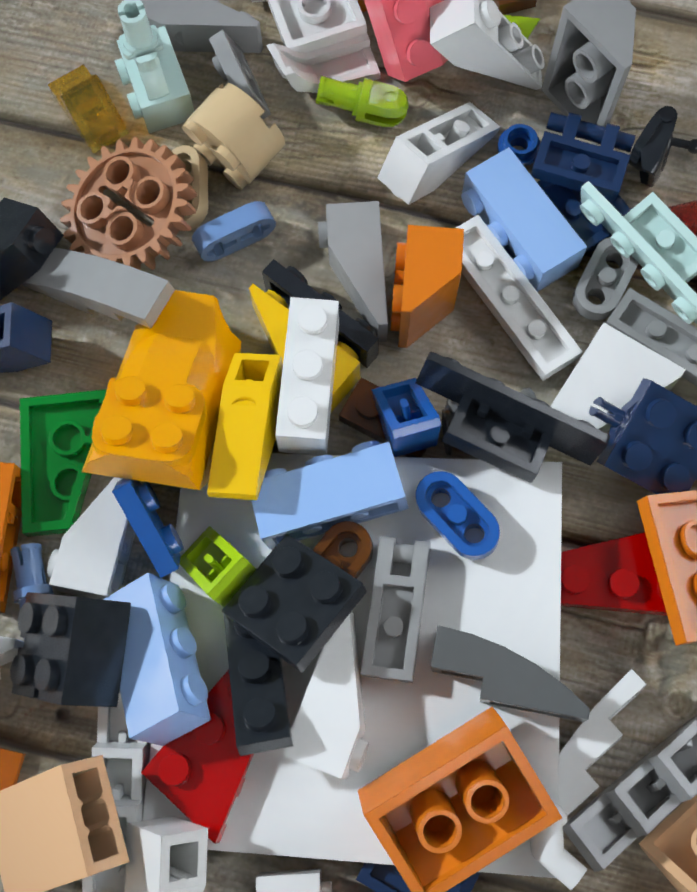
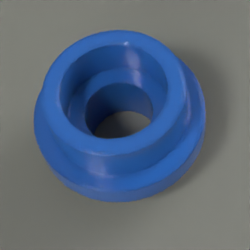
M515 124L501 134L497 150L500 153L509 147L520 162L527 166L535 161L540 147V140L532 127L525 124ZM513 146H521L524 150H517Z

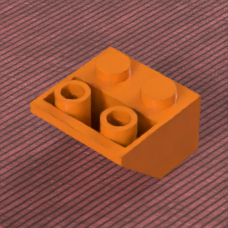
M408 225L406 243L397 242L390 331H399L398 347L408 348L454 311L462 273L464 229Z

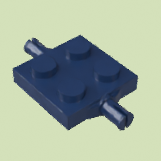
M645 378L641 381L632 399L621 409L607 402L602 397H598L593 401V404L606 410L607 413L590 406L589 414L611 425L608 445L601 452L596 462L654 494L690 490L697 479V406L654 381Z

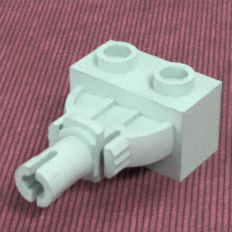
M124 0L118 5V14L124 31L119 36V40H117L122 58L114 61L123 86L131 84L134 92L126 95L134 118L136 120L143 117L149 133L184 123L194 112V107L165 26L159 28L155 25L150 26L142 1Z

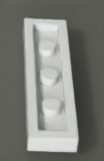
M476 215L456 227L464 229L462 274L542 381L546 380L579 359L583 351L481 217Z

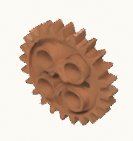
M134 137L130 147H128L119 139L116 143L115 152H111L103 146L101 147L102 159L97 161L89 156L87 161L90 169L87 172L80 169L75 171L76 175L81 179L79 184H68L66 187L74 194L73 198L61 202V205L70 211V213L60 218V222L69 228L63 233V237L72 243L69 248L72 251L98 256L141 270V264L144 263L151 270H154L156 256L160 255L164 259L169 260L170 254L167 247L170 244L182 246L183 243L176 236L178 232L191 231L192 227L184 221V217L196 214L197 211L188 202L197 197V192L190 186L194 178L185 169L187 166L166 145L160 147L153 139H149L144 145L137 137ZM105 189L111 190L130 206L140 210L146 217L153 220L154 224L147 226L125 208L117 205L104 195L103 191Z

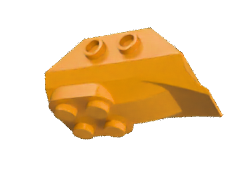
M175 290L152 328L141 324L135 326L117 377L110 378L102 406L95 417L92 430L93 442L82 472L200 490L209 482L223 384L235 353H241L242 341L230 330L221 312L218 299L214 295Z

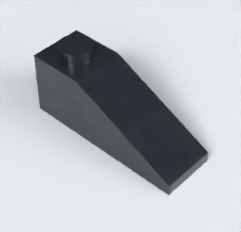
M5 197L0 202V300L38 272L64 236L38 207Z

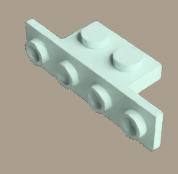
M589 181L581 187L582 204L580 205V209L585 217L595 226L601 223L611 233L610 241L615 249L625 258L631 255L643 267L640 272L652 288L657 291L661 288L664 289L674 300L671 305L683 321L688 324L694 321L697 324V294L687 284L697 275V237L654 192L650 193L626 215L622 216Z

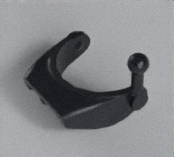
M671 106L662 107L654 114L630 153L628 164L639 170L640 182L648 187H653L658 181L661 172L665 168L671 146L688 149L692 154L697 153V139L689 141L673 137L678 114L675 108Z

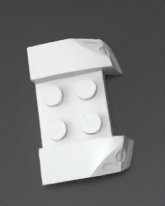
M251 0L252 2H268L283 45L272 43L266 46L273 57L280 75L287 79L291 87L297 92L318 93L321 76L357 85L359 81L363 82L364 78L372 79L373 81L381 78L380 70L370 48L367 24L357 0Z

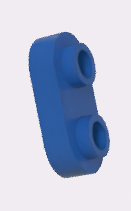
M437 471L426 475L419 482L416 489V502L420 513L460 556L470 560H479L486 558L494 552L500 536L497 519L455 475L444 471ZM438 493H445L450 497V502L444 507H437L432 503V499ZM471 528H478L483 532L484 538L478 543H471L465 538L466 532Z

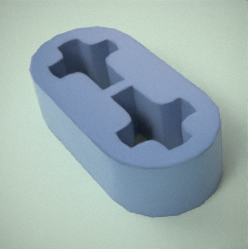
M254 201L201 225L193 233L192 241L203 261H215L267 237L274 230L276 222L265 202Z

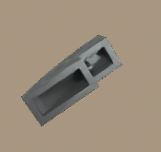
M437 626L430 666L432 672L482 681L481 703L579 722L589 720L590 708L563 683L537 664L502 645L474 634Z

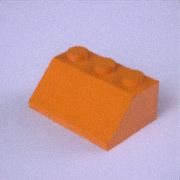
M493 706L357 790L365 819L411 892H446L562 819V816L509 728Z

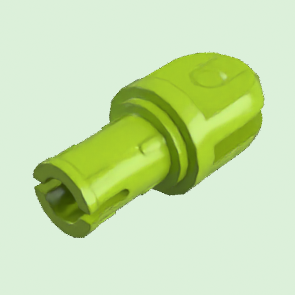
M321 76L315 103L351 111L352 116H356L355 121L381 127H394L402 123L409 108L408 98L401 89L394 85L373 81L368 78H364L363 82L359 81L357 85Z

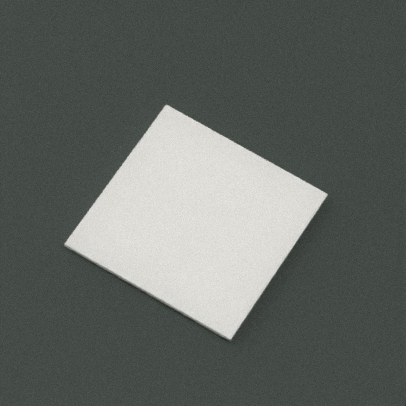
M271 453L266 471L278 468L291 471L305 466L307 460L319 455ZM394 457L409 509L358 523L367 530L373 543L372 559L357 578L364 584L367 593L352 610V613L355 615L366 727L362 739L369 742L362 767L358 773L351 770L348 779H340L283 756L284 748L254 753L244 777L246 779L239 797H236L225 823L227 826L221 841L214 844L208 838L207 850L394 865L363 815L357 790L492 706L509 728L551 800L559 805L560 718L481 703L482 681L432 672L430 666L437 626L439 625L471 633L502 645L537 664L560 681L562 462H542L538 475L532 483H529L478 459ZM437 471H444L455 475L495 516L499 524L500 536L498 545L492 554L479 560H470L460 556L422 516L416 502V489L419 482L426 475ZM208 483L200 490L181 487L176 531L184 547V550L179 552L181 556L209 526L243 555L256 569L272 552L273 549H269L260 538L251 500L208 497ZM438 493L432 499V503L437 507H444L450 502V497L445 493ZM471 528L466 532L465 538L471 543H478L484 538V534L478 528ZM325 533L300 540L299 542L313 550ZM381 536L396 538L397 543L414 545L416 540L431 542L413 683L361 675ZM354 542L345 543L341 547V555L344 557L354 556L358 545ZM394 562L392 575L410 577L411 564ZM179 564V569L171 573L170 582L179 585L185 596L186 607L184 609L189 630L197 645L195 655L201 678L205 682L209 693L229 669L224 614L222 612L224 607L210 598ZM322 649L303 673L282 659L291 729ZM151 743L149 762L163 746ZM147 779L142 821L175 816L191 822ZM530 839L478 871L556 878L533 857Z

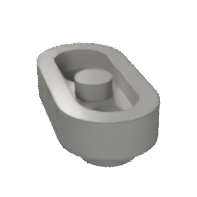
M610 237L602 240L597 245L573 293V305L576 311L582 317L589 320H603L613 313L638 265V262L631 255L628 258L622 256L611 243ZM606 261L616 262L619 268L609 267ZM596 296L601 300L602 304L595 305L588 300V297Z

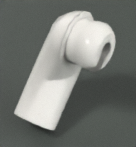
M554 803L562 819L530 838L531 852L533 857L567 888L572 890L581 880L587 868L564 849L563 826L567 823V815L560 805Z

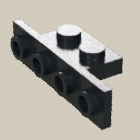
M429 352L415 384L458 403L457 409L442 439L443 442L529 483H532L538 475L548 447L591 466L606 448L610 439L609 434L596 429L589 422L577 420L550 407L542 400L532 399L505 386L504 383L497 379L483 376L462 366L452 358L443 357L434 352Z

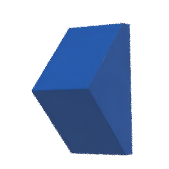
M416 377L371 389L386 442L390 443L394 457L437 446L441 430L440 417L422 387L415 384Z

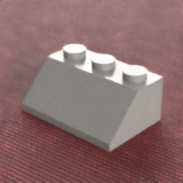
M572 0L563 6L541 90L565 116H568L569 112L582 115L581 120L600 126L606 127L607 123H610L633 60L636 8L631 4L630 0ZM591 142L593 145H600L598 143Z

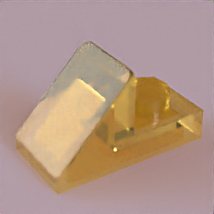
M84 64L48 84L52 95L93 154L101 150V147H106L129 134L125 123L100 78L96 74L91 75Z

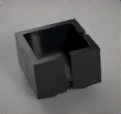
M27 592L25 604L21 607L18 616V626L21 631L20 637L25 638L23 648L18 647V654L14 657L10 669V677L13 683L12 694L63 706L117 707L131 603Z

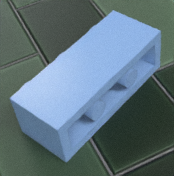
M509 147L465 173L461 194L465 208L472 216L479 215L537 292L579 267L587 248L586 244Z
M367 441L353 447L352 453L335 458L332 455L316 456L307 460L304 467L291 471L283 468L266 471L258 499L251 500L261 540L269 549H273L286 534L300 541L324 534L333 525L340 522L362 523L409 509L390 443L380 444L378 441Z
M146 573L103 599L131 603L120 683V693L129 738L164 746L210 721L211 717L207 705L208 690L200 675L195 655L197 645L189 630L184 609L186 607V599L179 585L151 573Z

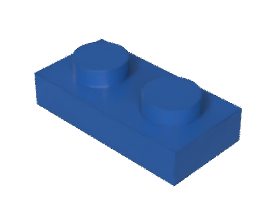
M130 479L118 481L112 493L160 578L178 570L181 557L179 552L184 550V547L173 525L164 526L158 516L156 509L160 508V502L148 482L141 484L140 481Z

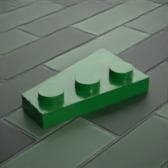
M107 389L19 398L22 533L25 536L33 537L66 533L79 518L92 476L90 473L82 472L93 442V423L100 411Z

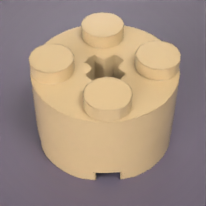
M221 83L182 126L188 137L195 142L193 148L205 158L207 165L211 166L214 162L218 163L225 169L223 171L225 178L239 190L250 184L285 146L284 136L278 126L274 123L268 128L261 118L265 110L247 93L230 83H227L225 87Z

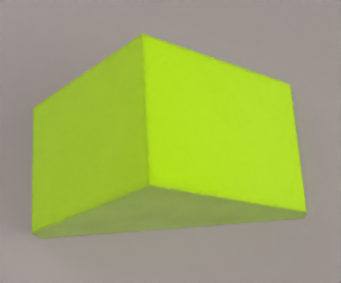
M211 526L180 557L181 567L210 598L223 607L227 605L256 570L243 555Z

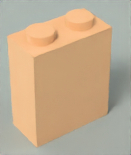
M103 755L59 765L0 791V875L4 892H44L130 862Z

